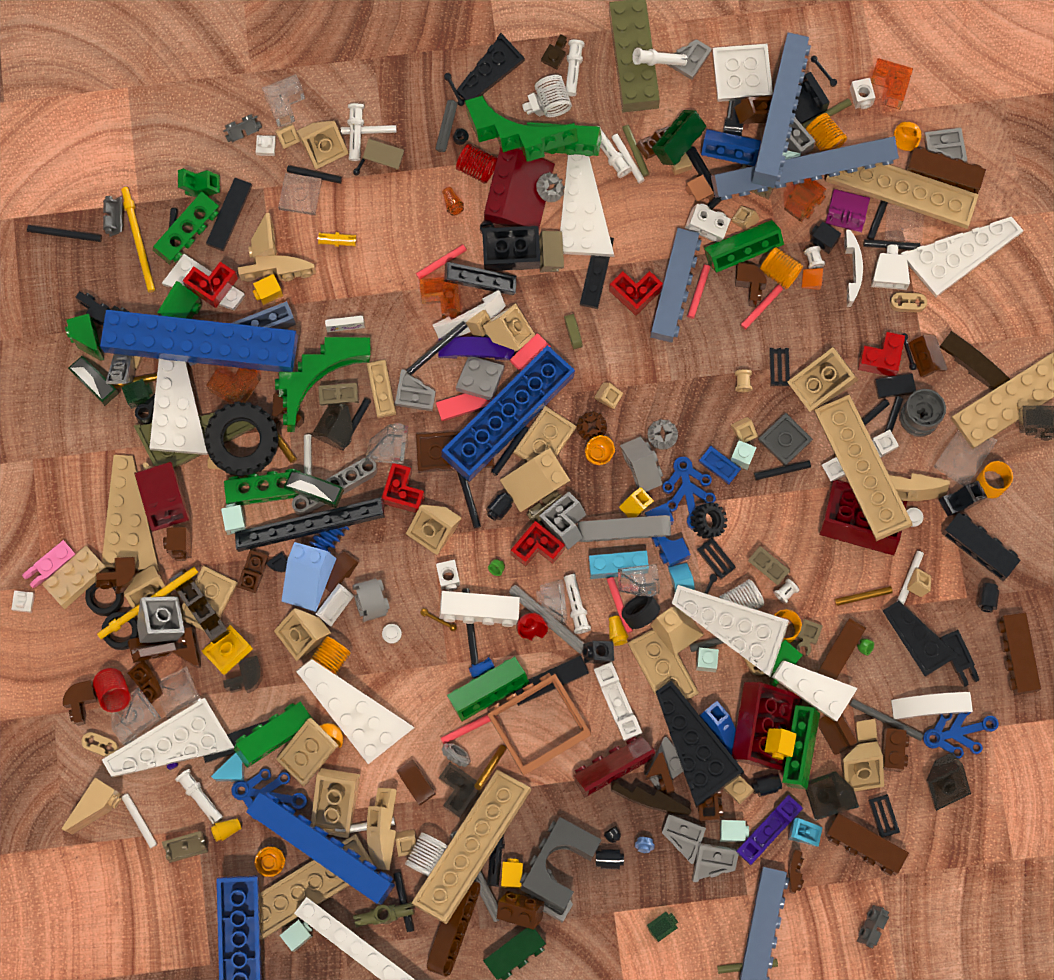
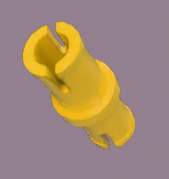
M319 232L318 245L356 247V235L339 234V232L335 234Z

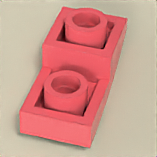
M537 333L510 359V362L521 372L547 345L551 346Z

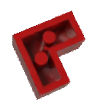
M219 262L209 276L193 266L183 279V284L202 300L217 308L238 280V277L234 270Z
M622 271L610 283L609 292L637 316L662 291L663 283L649 271L636 284Z
M886 332L881 349L864 346L858 370L889 377L896 376L899 371L905 335Z
M392 463L382 500L385 505L417 513L419 507L423 504L425 494L423 490L408 487L412 475L410 467Z
M535 521L511 549V556L525 567L537 553L553 564L565 550V544Z

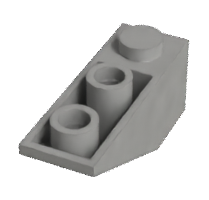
M114 354L106 384L133 383L135 376L133 356Z

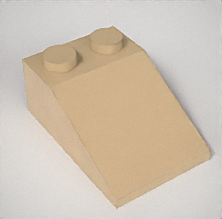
M832 347L790 379L788 384L809 412L845 391L857 382L858 378L837 350Z
M549 448L500 481L521 513L567 484L570 479Z
M321 768L316 777L311 818L312 827H320L328 835L349 838L358 795L360 774ZM335 829H346V831L337 832Z
M94 778L65 822L62 830L73 835L109 813L113 808L116 809L121 802L120 796L122 794L99 779Z

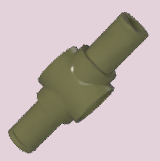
M412 902L395 906V904L389 906L379 905L375 909H371L370 912L355 914L353 917L356 920L354 923L357 928L372 923L373 925L390 924L400 917L415 915V910L411 909L414 908ZM387 909L388 917L382 920L380 913Z

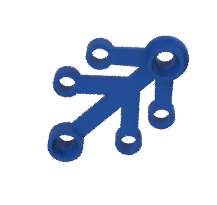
M679 457L673 465L675 472L663 484L662 490L666 494L672 493L675 483L681 477L683 484L672 500L667 502V506L670 503H674L676 507L674 509L669 508L670 512H675L679 502L685 495L689 512L686 523L688 528L693 530L695 526L691 527L692 522L690 520L691 516H694L691 513L696 507L693 494L704 500L705 504L710 503L706 500L707 496L713 498L712 502H715L716 497L713 493H706L691 483L689 478L690 475L700 481L703 487H708L712 481L711 476L708 474L703 475L692 468V462L689 458ZM685 463L687 467L682 469L680 464ZM708 478L709 483H703L702 479ZM670 485L672 489L666 490L665 486Z
M971 712L967 714L959 713L950 730L942 732L946 722L952 718V713H949V718L947 719L943 717V714H940V719L935 728L929 729L924 733L923 741L929 748L935 749L940 747L951 753L952 758L960 759L964 755L963 749L954 747L944 741L952 738L969 748L972 754L977 755L982 752V745L979 742H973L963 735L982 730L993 732L998 728L999 722L996 717L987 716L980 723L961 727L966 716ZM987 721L992 723V728L986 726ZM931 735L936 737L935 742L930 741L929 737ZM973 745L979 746L978 752L973 750ZM954 750H959L960 756H955Z
M262 769L258 775L247 782H235L231 789L233 797L237 800H243L248 808L253 802L250 796L257 797L259 792L264 794L269 792L279 798V802L292 804L296 809H303L307 805V798L302 793L290 796L272 792L282 784L286 785L290 782V775L286 772L280 773L278 778L262 789H254L253 787L262 780L268 781L271 778V772L268 769ZM264 771L269 773L267 778H262ZM283 775L288 776V780L286 782L281 781V777ZM240 787L245 788V792L243 794L238 793V789ZM298 798L303 799V803L301 805L296 804V800Z

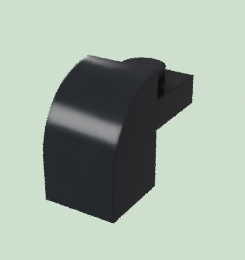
M979 481L965 485L957 492L943 496L939 499V502L947 516H951L974 507L986 499L987 496Z

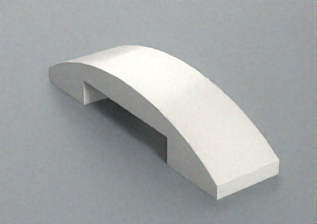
M846 230L844 250L845 254H852L853 283H849L846 289L847 307H851L861 286L863 260L854 234L851 230Z
M498 290L482 298L483 304L452 320L448 316L433 324L438 339L444 338L462 321L466 323L482 310H486L490 319L498 315L505 307L500 291ZM467 327L465 330H463V331H462L458 336H456V337H459V336H462V335H464V334H467V333L471 332L470 329H469V327Z
M891 430L874 437L872 440L880 458L899 447ZM837 457L822 464L830 482L845 476Z
M612 662L595 668L596 678L623 740L625 741L642 734Z
M970 692L930 694L891 700L893 719L895 720L918 716L973 712Z

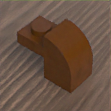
M738 263L735 287L750 288L748 306L756 307L757 301H761L762 290H765L767 285L766 276L755 265Z
M135 557L115 558L114 572L96 573L95 588L110 589L115 587L116 594L124 592L134 579Z
M91 680L72 685L63 697V706L72 709L69 710L71 722L74 721V724L77 726L84 725L85 718L82 705L97 702L96 692Z

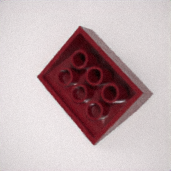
M500 147L484 210V221L489 220L494 224L508 227L538 226L540 229L546 201L539 196L536 185L539 177L549 172L553 174L555 163L543 158L527 162L522 150L516 148L502 152Z
M834 480L819 535L894 556L900 542L902 530L876 541L849 483ZM902 501L906 509L907 501Z
M744 682L732 757L736 761L784 772L787 757H784L783 760L772 758V754L764 752L768 730L785 729L791 732L795 706H801L802 698L793 692L762 682Z
M636 736L626 741V746L622 748L617 746L609 751L610 755L604 758L601 755L592 760L593 764L586 768L584 765L576 769L573 779L584 798L651 761L655 755L654 748L642 736L638 739Z

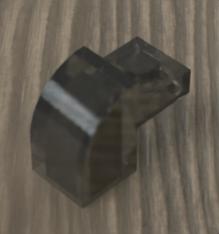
M258 656L239 661L242 676L224 680L223 684L226 691L231 693L238 692L245 686L246 692L251 693L258 688L263 677Z

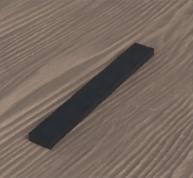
M376 498L235 532L236 550L241 552L385 518L382 498Z

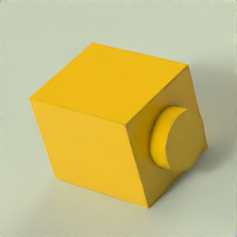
M274 274L253 283L255 290L252 292L256 300H261L263 305L283 296Z
M640 487L619 508L628 518H634L643 513L654 500Z
M769 729L764 752L770 753L772 758L783 760L784 757H792L796 733L785 729Z
M507 859V862H503L501 887L521 889L522 884L520 881L522 879L523 863H519V859Z

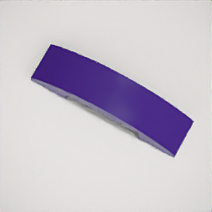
M455 337L438 352V358L457 359V357L495 358V360H510L514 356L513 349L493 343L487 337Z
M788 795L736 852L751 866L803 808Z

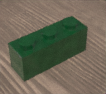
M683 110L652 147V150L663 165H676L680 162L681 157L692 147L695 140L702 135L707 126L696 110Z
M526 928L484 959L483 962L496 980H506L513 975L511 971L514 968L518 967L521 969L529 963L527 959L530 956L534 955L537 957L545 951L543 946L546 943L536 929Z

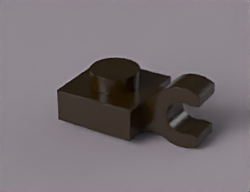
M560 34L555 46L549 44L541 58V62L557 70L566 55L563 48L567 43V37Z

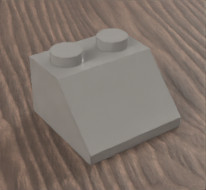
M142 597L140 599L137 620L140 643L177 642L185 633L178 597Z

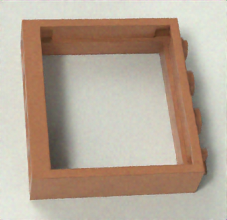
M550 673L539 678L541 681L535 686L533 683L523 688L524 692L518 696L516 693L506 698L507 703L502 706L497 703L489 708L490 713L487 714L523 776L591 736L589 729L556 674L552 676ZM553 683L581 732L524 766L495 716Z

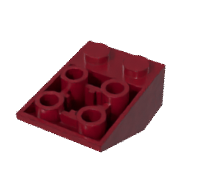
M171 461L134 472L145 514L152 532L189 521L190 513Z

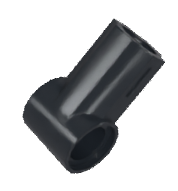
M735 98L730 100L723 133L742 136L744 124H740L734 108L741 103L742 99Z
M155 394L135 409V416L140 425L152 423ZM143 412L149 413L146 418H141L140 415Z

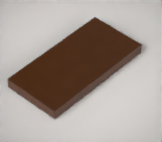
M460 431L416 434L418 473L456 470L442 457V449ZM494 458L484 468H494Z

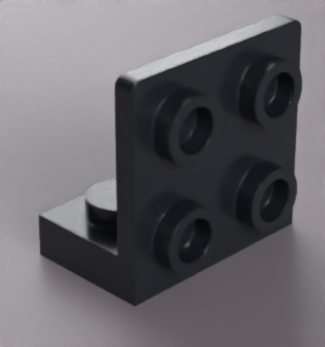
M812 72L805 74L803 82L798 84L802 86L799 97H795L798 100L796 111L792 110V113H795V118L800 124L827 111L830 103Z

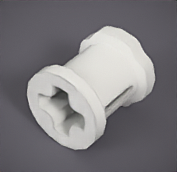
M820 246L810 247L804 251L810 264L808 266L809 269L822 268L825 265L820 255Z
M788 578L779 590L774 591L775 596L784 604L788 603V599L794 593L800 591L797 585Z

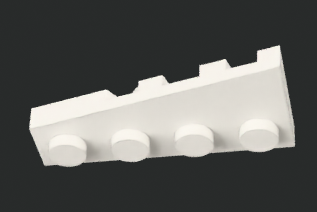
M183 254L162 284L166 287H173L176 281L183 284V279L193 266L208 276L212 272ZM232 286L219 306L235 311L244 299L245 294Z
M786 661L780 663L772 676L776 681L834 721H838L857 690L856 687Z

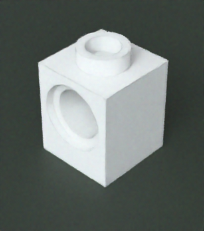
M870 78L852 81L850 92L855 109L871 107L876 97ZM859 93H865L867 97H861Z
M455 560L436 564L441 590L452 591L457 589V586H460ZM445 573H452L454 575L453 579L446 581L443 578Z

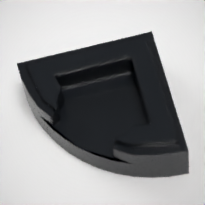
M281 552L268 561L266 565L273 571L286 572L287 559Z

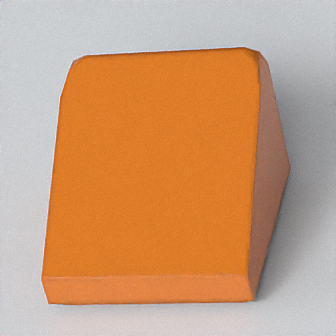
M823 268L804 269L801 288L820 290Z

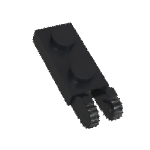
M959 630L940 637L942 641L959 655L950 662L955 673L958 674L961 684L964 687L969 685L963 672L966 669H969L974 682L979 681L974 661Z

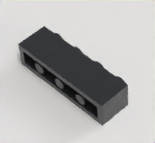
M958 513L943 531L942 535L1000 580L1004 581L1021 561L1014 551L1003 547L1002 542L997 538L990 537L983 527L973 524L969 516Z

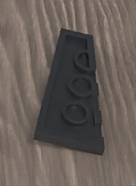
M500 33L494 44L488 48L484 57L478 61L474 70L468 74L458 87L457 93L464 101L482 96L522 64L525 58Z
M900 600L883 610V613L925 677L959 656Z

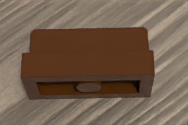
M922 335L908 342L920 377H926L936 371L944 372L947 370L935 335Z
M139 638L128 640L133 663L169 656L173 653V650H176L174 643H140Z
M842 714L838 721H834L828 716L819 719L818 727L834 755L858 743Z

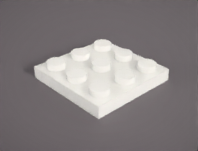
M767 44L717 47L712 49L718 102L730 101L735 98L773 96Z

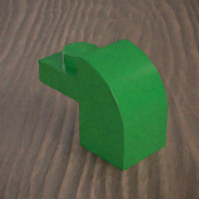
M183 168L178 170V188L185 190V195L197 197L201 192L207 196L220 193V175L208 170L193 173Z

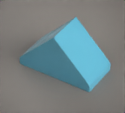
M687 563L668 567L674 593L678 585L695 590L693 576Z
M235 753L211 777L215 781H244L245 765L237 753Z
M794 818L788 840L819 847L823 827L800 818Z

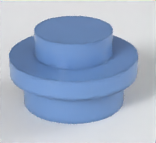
M639 837L637 842H635V848L641 853H649L655 846L653 839L648 837Z

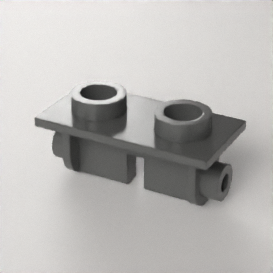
M250 114L243 117V122L237 125L235 121L225 125L226 129L223 132L227 131L228 133L225 136L227 141H232L233 143L243 138L242 130H245L247 136L258 132L262 128L259 121L255 122V118L258 117H253Z
M106 196L103 200V213L109 214V216H103V230H105L106 234H109V237L122 232L123 205L121 196L114 200L112 196Z
M873 905L867 913L864 926L859 931L857 942L866 944L871 949L877 946L882 933L876 929L879 927L884 930L889 919V912L884 910L883 907Z

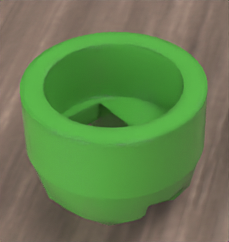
M499 559L493 560L488 566L489 572L495 576H500L505 569L504 562L502 560L499 561Z
M861 639V644H857L858 650L868 656L874 649V642L869 639Z

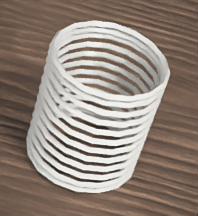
M550 75L540 79L534 87L545 116H560L571 109L572 104L562 76ZM560 80V81L549 82V83H546V84L542 85L543 83L548 82V81Z
M750 579L746 580V583L743 582V584L738 585L735 589L727 591V594L720 595L721 599L732 602V598L734 603L737 604L738 602L741 605V601L743 606L754 608L755 610L764 606L761 593Z
M421 832L419 836L421 840L417 839L418 842L416 844L430 852L414 845L417 849L413 848L414 851H411V853L424 860L410 854L411 857H408V859L421 866L409 860L405 864L429 876L448 845Z

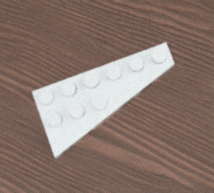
M568 155L560 229L563 237V254L614 257L590 158L585 155Z
M1012 217L981 228L972 229V231L960 233L926 246L917 247V249L902 252L900 255L907 256V263L931 293L937 297L1022 234L1023 229Z
M159 359L150 450L208 455L186 362Z
M680 585L677 586L672 601L673 605L771 677L789 620Z
M310 659L296 670L367 764L371 763L415 728L313 659Z
M203 698L105 757L102 761L113 778L234 749V746L208 702Z

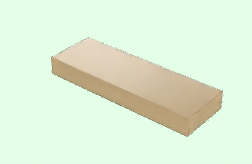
M381 360L367 363L377 418L396 415L386 361Z

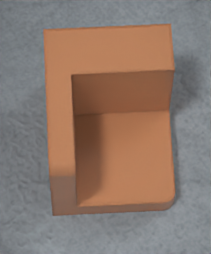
M703 175L686 184L685 190L688 195L693 194L697 202L706 198L709 201L713 199L714 192Z

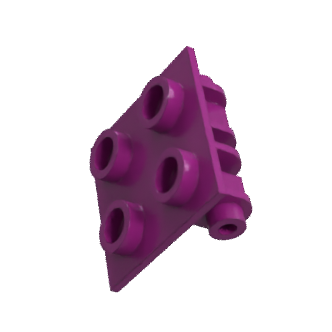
M834 189L826 224L862 233L870 198Z

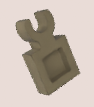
M804 619L801 631L797 637L802 642L797 645L796 650L799 651L801 647H805L807 649L805 656H808L811 653L810 643L816 645L823 626Z

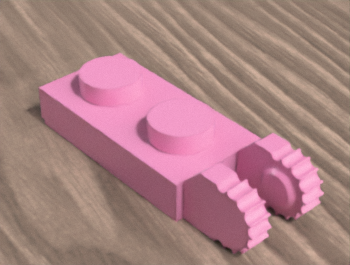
M63 540L22 576L24 579H28L39 571L41 575L30 583V586L35 588L52 576L75 553Z

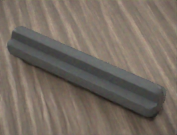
M448 100L446 103L435 147L438 152H445L447 149L458 105L454 100Z

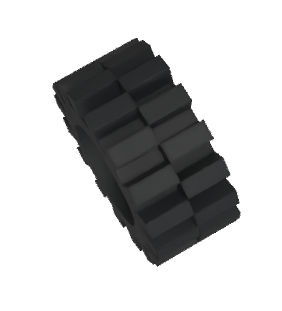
M710 502L695 507V510L691 513L694 516H691L690 520L694 521L691 523V527L695 526L693 531L698 532L697 536L708 539L720 536L721 533L725 532L723 528H727V524H724V522L728 520L724 518L726 512H722V506L718 507L719 504ZM707 513L712 519L711 528L706 523Z

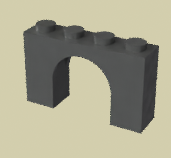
M559 817L557 822L553 820L548 829L551 834L548 839L543 838L539 849H541L539 856L534 855L529 864L532 868L529 874L527 872L524 873L520 883L523 884L521 891L544 901L545 904L563 913L574 891L557 883L549 876L546 870V859L551 853L565 849L591 861L602 840Z

